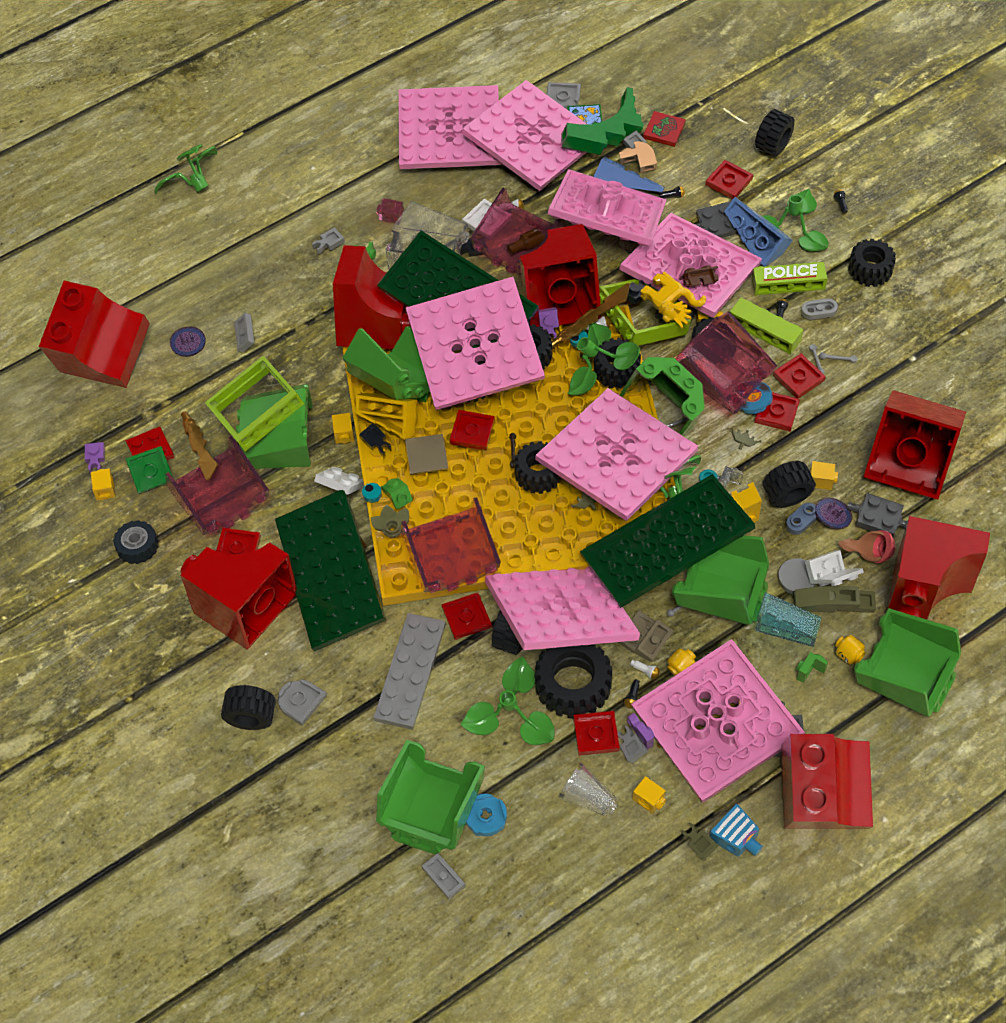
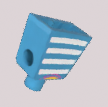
M737 803L710 831V836L720 847L738 857L746 849L754 856H757L763 848L755 840L759 833L758 826Z

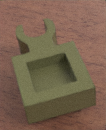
M688 823L692 827L691 833L688 834L682 830V834L692 839L688 845L705 861L719 845L705 830L702 829L698 833L697 827L692 823Z

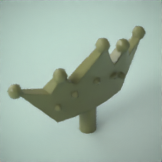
M731 427L734 440L740 443V450H742L743 445L751 447L762 442L761 440L754 441V436L750 438L748 430L741 434L740 430L736 432Z
M582 492V499L577 497L578 503L571 505L581 509L591 506L595 510L597 507L594 503L597 501Z

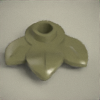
M385 505L380 516L371 517L372 526L376 530L383 531L384 535L389 538L398 537L402 532V527L409 522V511L407 508L396 512L390 506Z

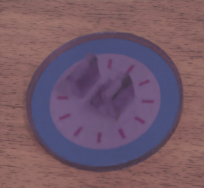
M192 326L176 330L170 338L172 351L183 357L198 354L206 344L204 333Z
M823 498L815 506L817 518L830 528L844 529L852 521L851 510L847 509L848 506L838 499Z

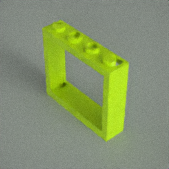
M633 279L600 286V304L605 303L603 301L605 298L626 283L631 284L633 282L638 285L640 280ZM618 306L605 312L623 338L638 346L687 335L691 320L686 319L688 325L682 323V329L675 321H670L668 324L636 331Z
M263 355L208 399L205 404L246 452L303 406L304 402ZM270 372L288 394L240 433H237L220 412Z

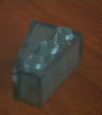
M765 592L755 631L814 647L822 617Z

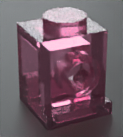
M383 198L381 205L377 206L379 220L396 223V226H399L404 215L403 202Z

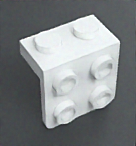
M840 550L805 561L810 584H819V586L829 584L837 586L843 583L842 580H854L858 578V574L864 573L863 568L845 569Z

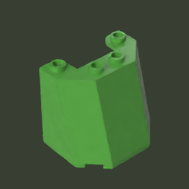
M410 326L405 327L392 352L388 355L364 329H358L343 356L349 374L396 400L421 398L430 391Z
M648 357L635 369L621 391L620 396L623 397L642 378L649 379L689 419L679 432V434L684 436L698 422L704 411L703 385L675 358Z
M309 384L292 387L304 402L303 406L246 452L240 446L238 459L239 462H242L244 469L311 466L307 446L308 408H312ZM284 389L244 397L241 401L240 409H237V419L240 421V425L236 426V432L240 433L288 393Z
M744 535L688 568L686 580L683 582L678 581L672 589V595L675 597L677 605L749 625L752 624V621H758L768 590V582L765 581L769 569V559L763 537Z
M889 608L880 619L879 626L882 629L883 636L875 644L872 657L867 660L863 659L855 665L854 674H856L857 683L929 717L932 715V712H939L956 677L954 669L961 656L958 629Z
M406 740L377 795L376 822L380 826L387 827L392 832L391 837L395 841L435 855L440 853L442 849H455L483 782L485 766L477 762H467L463 772L457 769L425 760L426 751L420 743Z

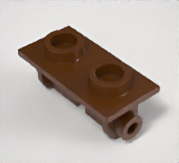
M707 265L700 269H686L679 280H683L684 286L688 288L701 286L700 279L703 285L715 284L719 280L718 275L715 274L718 266L711 267Z

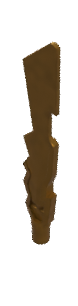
M626 283L605 298L603 300L605 303L596 309H590L578 318L574 324L568 325L552 340V348L569 341L574 336H578L583 330L587 329L588 325L597 322L599 315L627 301L630 284Z
M184 411L181 413L185 433L189 435V442L193 452H197L200 457L197 462L205 479L208 481L214 474L218 464L204 448L207 441L202 438L203 432H201L200 426L196 425V421L190 418L188 412Z

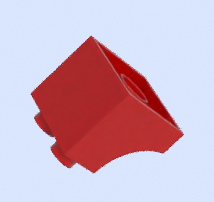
M583 224L547 230V240L541 247L520 256L524 297L539 306L538 310L556 307L559 325L575 323L587 311L596 309L601 305L597 254ZM538 311L528 322L529 325L536 324V327H539Z
M343 246L332 283L336 346L349 347L358 329H364L381 348L393 349L405 327H411L406 306L377 287V284L385 276L386 272L381 270L372 261L365 246Z
M64 280L41 338L39 348L60 373L127 388L150 323L144 314L117 304L106 297L98 288Z
M892 390L883 411L864 477L938 500L966 411Z
M909 516L896 557L887 610L890 608L927 620L931 610L941 600L959 593H972L988 552L990 532Z
M270 542L260 549L244 554H226L206 547L198 556H189L180 570V576L193 613L246 650L252 646L296 596L297 588L289 555Z
M790 734L781 744L784 829L872 828L870 741L846 740L837 738L834 734Z

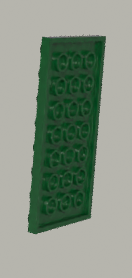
M421 230L377 284V287L404 306L410 307L499 280ZM519 293L527 321L529 322L538 311L539 306ZM469 328L467 331L470 332V331H473V330H475V329H474V328ZM493 339V340H491L490 342H491V343H495V342H497L498 340ZM473 345L472 348H477L480 345Z
M712 474L581 550L580 554L621 608L756 529V526Z
M344 490L336 491L275 518L283 550L289 555L297 588L296 596L313 651L322 649L386 621L348 495Z

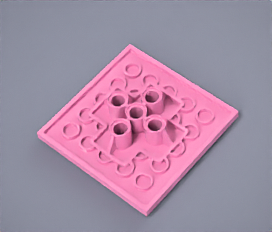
M527 80L462 128L463 135L539 191L587 153L562 147L561 133L567 123H586Z
M498 85L398 90L400 169L502 165L500 161L462 134V128L499 101Z
M568 169L549 207L548 215L555 219L568 220L571 224H583L590 230H600L606 235H616L626 241L632 240L642 246H651L667 199L625 187L617 181H605Z
M670 213L657 226L651 246L639 245L621 263L619 270L638 280H643L648 285L651 284L652 287L658 290L662 286L654 284L653 278L657 273L662 274L665 271L674 280L681 283L684 288L689 289L694 294L696 300H699L703 295L707 298L706 303L702 307L690 305L684 296L680 297L679 301H683V303L714 318L749 278L753 268L761 264L762 258ZM707 265L711 267L718 266L715 274L718 275L719 280L715 284L703 285L700 279L701 286L688 288L684 286L683 280H679L686 269H700Z
M514 277L406 307L436 410L545 379ZM469 328H474V329H475V330L470 331V332L467 331ZM493 339L498 340V341L495 342V343H491V342H490V341L493 340ZM473 345H480L477 348H472ZM456 350H462L460 353H454ZM479 361H484V362H485V363L482 364V365H478V364H477V362H479Z
M607 388L536 454L535 460L627 521L670 479H665L664 476L679 470L698 451V445Z
M586 567L584 570L569 568L567 570L552 569L549 571L514 572L511 574L496 573L494 575H486L485 577L488 589L523 650L639 640L640 632L624 608L618 606V603L611 597L590 567Z
M732 639L631 704L645 726H649L652 729L656 741L702 803L781 752V744L790 734H805L804 730ZM703 698L710 699V701L707 703L701 702L700 700ZM734 703L739 704V706L731 707L729 704ZM717 714L722 715V717L716 719L712 715ZM697 725L705 726L702 730H698L695 727ZM725 730L735 731L731 735L724 733Z

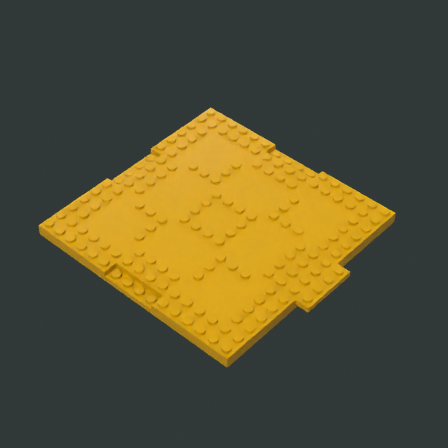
M628 304L618 305L633 325ZM605 312L601 314V316L608 317ZM610 319L611 324L608 327L611 330L610 339L617 340V338H621L624 341L625 339ZM574 323L559 325L554 330L558 335L568 325L571 326ZM569 340L552 348V360L543 370L545 379L486 395L484 399L479 398L477 402L470 400V402H462L438 410L435 409L430 392L426 403L417 401L415 434L412 438L443 434L448 470L410 475L405 439L375 423L386 435V439L383 441L391 445V451L387 447L382 448L385 452V456H382L377 447L372 450L359 437V434L370 426L372 422L355 413L356 395L362 393L387 394L349 374L346 369L364 486L369 483H376L381 487L389 480L398 477L408 486L413 499L412 502L396 509L392 499L383 492L381 487L382 496L380 500L374 503L367 502L383 606L488 589L485 583L486 575H494L496 573L511 574L514 572L524 573L549 571L552 569L567 570L569 568L584 570L589 566L582 558L581 550L669 500V497L665 498L663 492L659 489L626 521L599 502L594 503L597 507L595 510L591 506L586 509L572 507L571 505L578 503L577 497L582 499V491L562 477L561 482L557 483L555 489L551 488L550 492L543 491V494H539V492L534 494L531 493V490L525 491L524 486L520 487L515 479V468L510 467L511 439L509 435L511 433L516 434L515 455H517L519 449L523 450L525 444L529 446L530 442H534V444L538 443V441H542V444L549 443L607 388L620 395L624 386L618 389L616 386L610 388L608 384L605 386L602 384V381L599 382L596 379L594 386L586 393L581 395L568 394L571 378L575 371L583 366L588 368L585 359L582 358L583 353L577 347L572 346ZM342 347L343 355L347 351L348 347ZM383 349V350H384V351L387 353V355H388L390 352H392L393 349ZM456 350L454 353H460L462 350ZM588 357L593 367L591 371H594V357ZM642 378L623 398L658 420L648 379ZM458 410L495 416L487 451L450 444L449 440ZM537 464L531 466L530 468L536 471H541L546 469L547 467L541 464ZM671 477L663 485L667 492H669L668 488L675 486L674 478ZM385 505L390 506L396 512L407 508L409 511V522L402 527V532L398 537L389 538L384 535L383 531L376 530L372 526L371 517L380 516Z

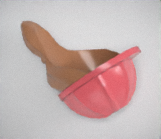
M884 530L865 533L859 540L848 538L838 542V545L843 550L848 552L856 551L865 560L876 564L889 560L894 555L896 549L895 540L892 535Z

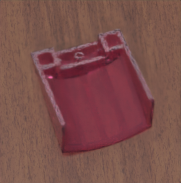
M726 312L709 322L675 358L702 383L705 394L732 414H736L747 402L746 399L777 367L776 363L730 312Z

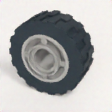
M140 520L123 524L121 528H118L113 539L118 556L124 562L130 564H139L151 559L159 546L154 528L147 524V522H141Z

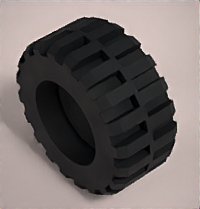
M596 644L546 648V652H541L539 660L536 661L535 690L536 694L539 695L540 702L546 704V709L550 712L555 710L558 716L562 717L564 714L568 715V718L573 719L574 715L586 714L588 712L595 713L597 707H603L605 700L610 696V689L612 687V666H610L609 657L607 655L604 656L605 651L601 647L596 648ZM573 666L585 669L593 679L583 688L567 689L559 685L554 677L560 670Z

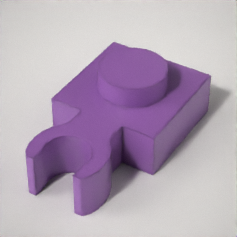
M556 307L538 310L539 326H542L549 334L552 333L555 339L557 334L554 328L559 327Z
M104 442L85 444V462L88 464L90 474L95 467L98 470L102 469L99 462H105Z
M635 713L627 717L629 719L627 720L629 726L640 736L647 750L653 747L655 735L649 726L646 727L643 722H640Z

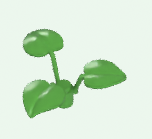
M196 145L177 157V160L180 161L185 157L187 158L194 172L190 176L191 180L179 172L162 179L156 185L155 194L164 183L178 177L184 179L189 186L193 185L197 192L208 187L209 185L202 174L199 160L209 155H217V148L212 146L206 149L192 161L190 155L197 153L203 145ZM195 162L197 165L198 172L196 171L193 163Z
M810 189L789 197L787 207H785L779 222L772 216H762L779 228L788 212L792 216L800 215L802 230L805 236L800 237L799 245L807 251H820L828 248L829 242L824 234L815 230L809 233L806 232L803 213L813 212L817 207V202L812 196Z
M590 324L588 338L583 337L577 343V349L583 353L582 358L585 359L588 368L583 366L575 371L571 378L568 394L581 395L594 386L597 374L591 371L593 367L588 357H595L598 351L615 358L613 363L615 368L626 370L638 358L640 347L635 343L625 342L617 347L616 354L603 350L598 346L602 345V342L605 340L609 342L611 330L604 325Z
M701 455L692 456L685 464H700ZM696 466L679 469L664 476L665 479L674 476L675 486L668 488L669 492L663 486L660 488L665 498L669 497L670 499L683 491L681 475H692Z
M524 657L515 660L503 674L502 685L505 691L499 696L500 703L497 705L496 712H494L491 704L479 702L468 710L464 720L461 722L462 727L473 734L488 735L493 733L499 726L496 716L499 715L501 708L506 711L515 709L525 721L521 725L520 734L526 743L530 745L546 744L552 742L555 737L553 723L546 714L535 711L528 719L519 706H517L518 701L515 695L518 692L527 693L535 685V673Z

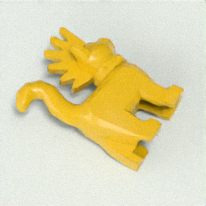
M665 271L662 274L657 273L653 278L654 284L662 286L659 291H655L647 285L640 291L641 299L651 301L654 307L659 310V313L663 315L662 319L665 322L675 321L682 329V323L688 325L686 319L691 320V316L687 315L691 313V310L686 309L687 304L683 305V301L676 304L674 302L684 296L690 305L702 307L707 299L703 295L699 300H696L694 294L689 289L684 288L681 283L674 280Z

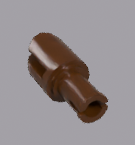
M537 227L521 234L519 240L507 244V251L510 255L522 249L529 251L543 244L546 241V236Z

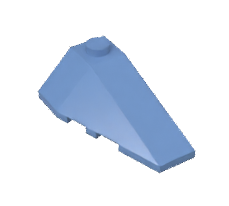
M606 157L601 159L594 174L596 178L605 181H617L623 186L633 189L663 192L665 188L648 178H641L634 171L624 170L625 166Z
M736 197L733 198L724 211L740 234L741 240L746 244L749 252L762 258L761 264L764 267L780 257L793 241L783 231Z

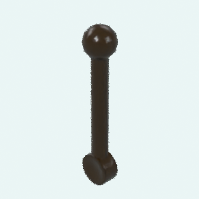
M511 433L509 435L511 439L510 467L515 468L516 434Z

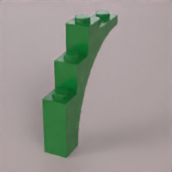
M627 87L620 101V110L612 118L594 124L567 123L561 133L562 147L600 155L603 149H606L607 144L619 146L621 140L625 139V136H629L635 131L641 132L644 123L642 122L641 114H637L634 107L635 96L633 95V88Z

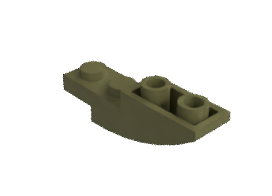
M821 586L794 590L796 610L832 613L835 610L870 613L876 611L875 591L859 590V587Z

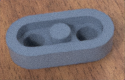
M805 503L788 517L786 523L787 531L791 534L799 535L812 525L818 518L816 505Z

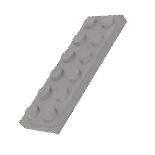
M407 613L377 705L374 721L406 729H414L446 627V621Z

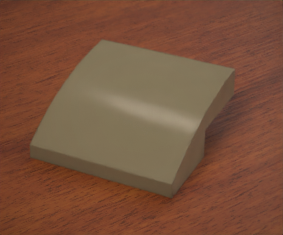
M443 434L405 439L410 475L448 470Z
M638 610L632 618V622L640 632L639 640L618 643L638 656L652 662L674 630L659 619L654 621L641 610Z

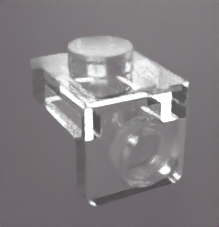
M725 466L722 476L718 475L717 480L727 490L730 482L741 485L743 472L737 468Z

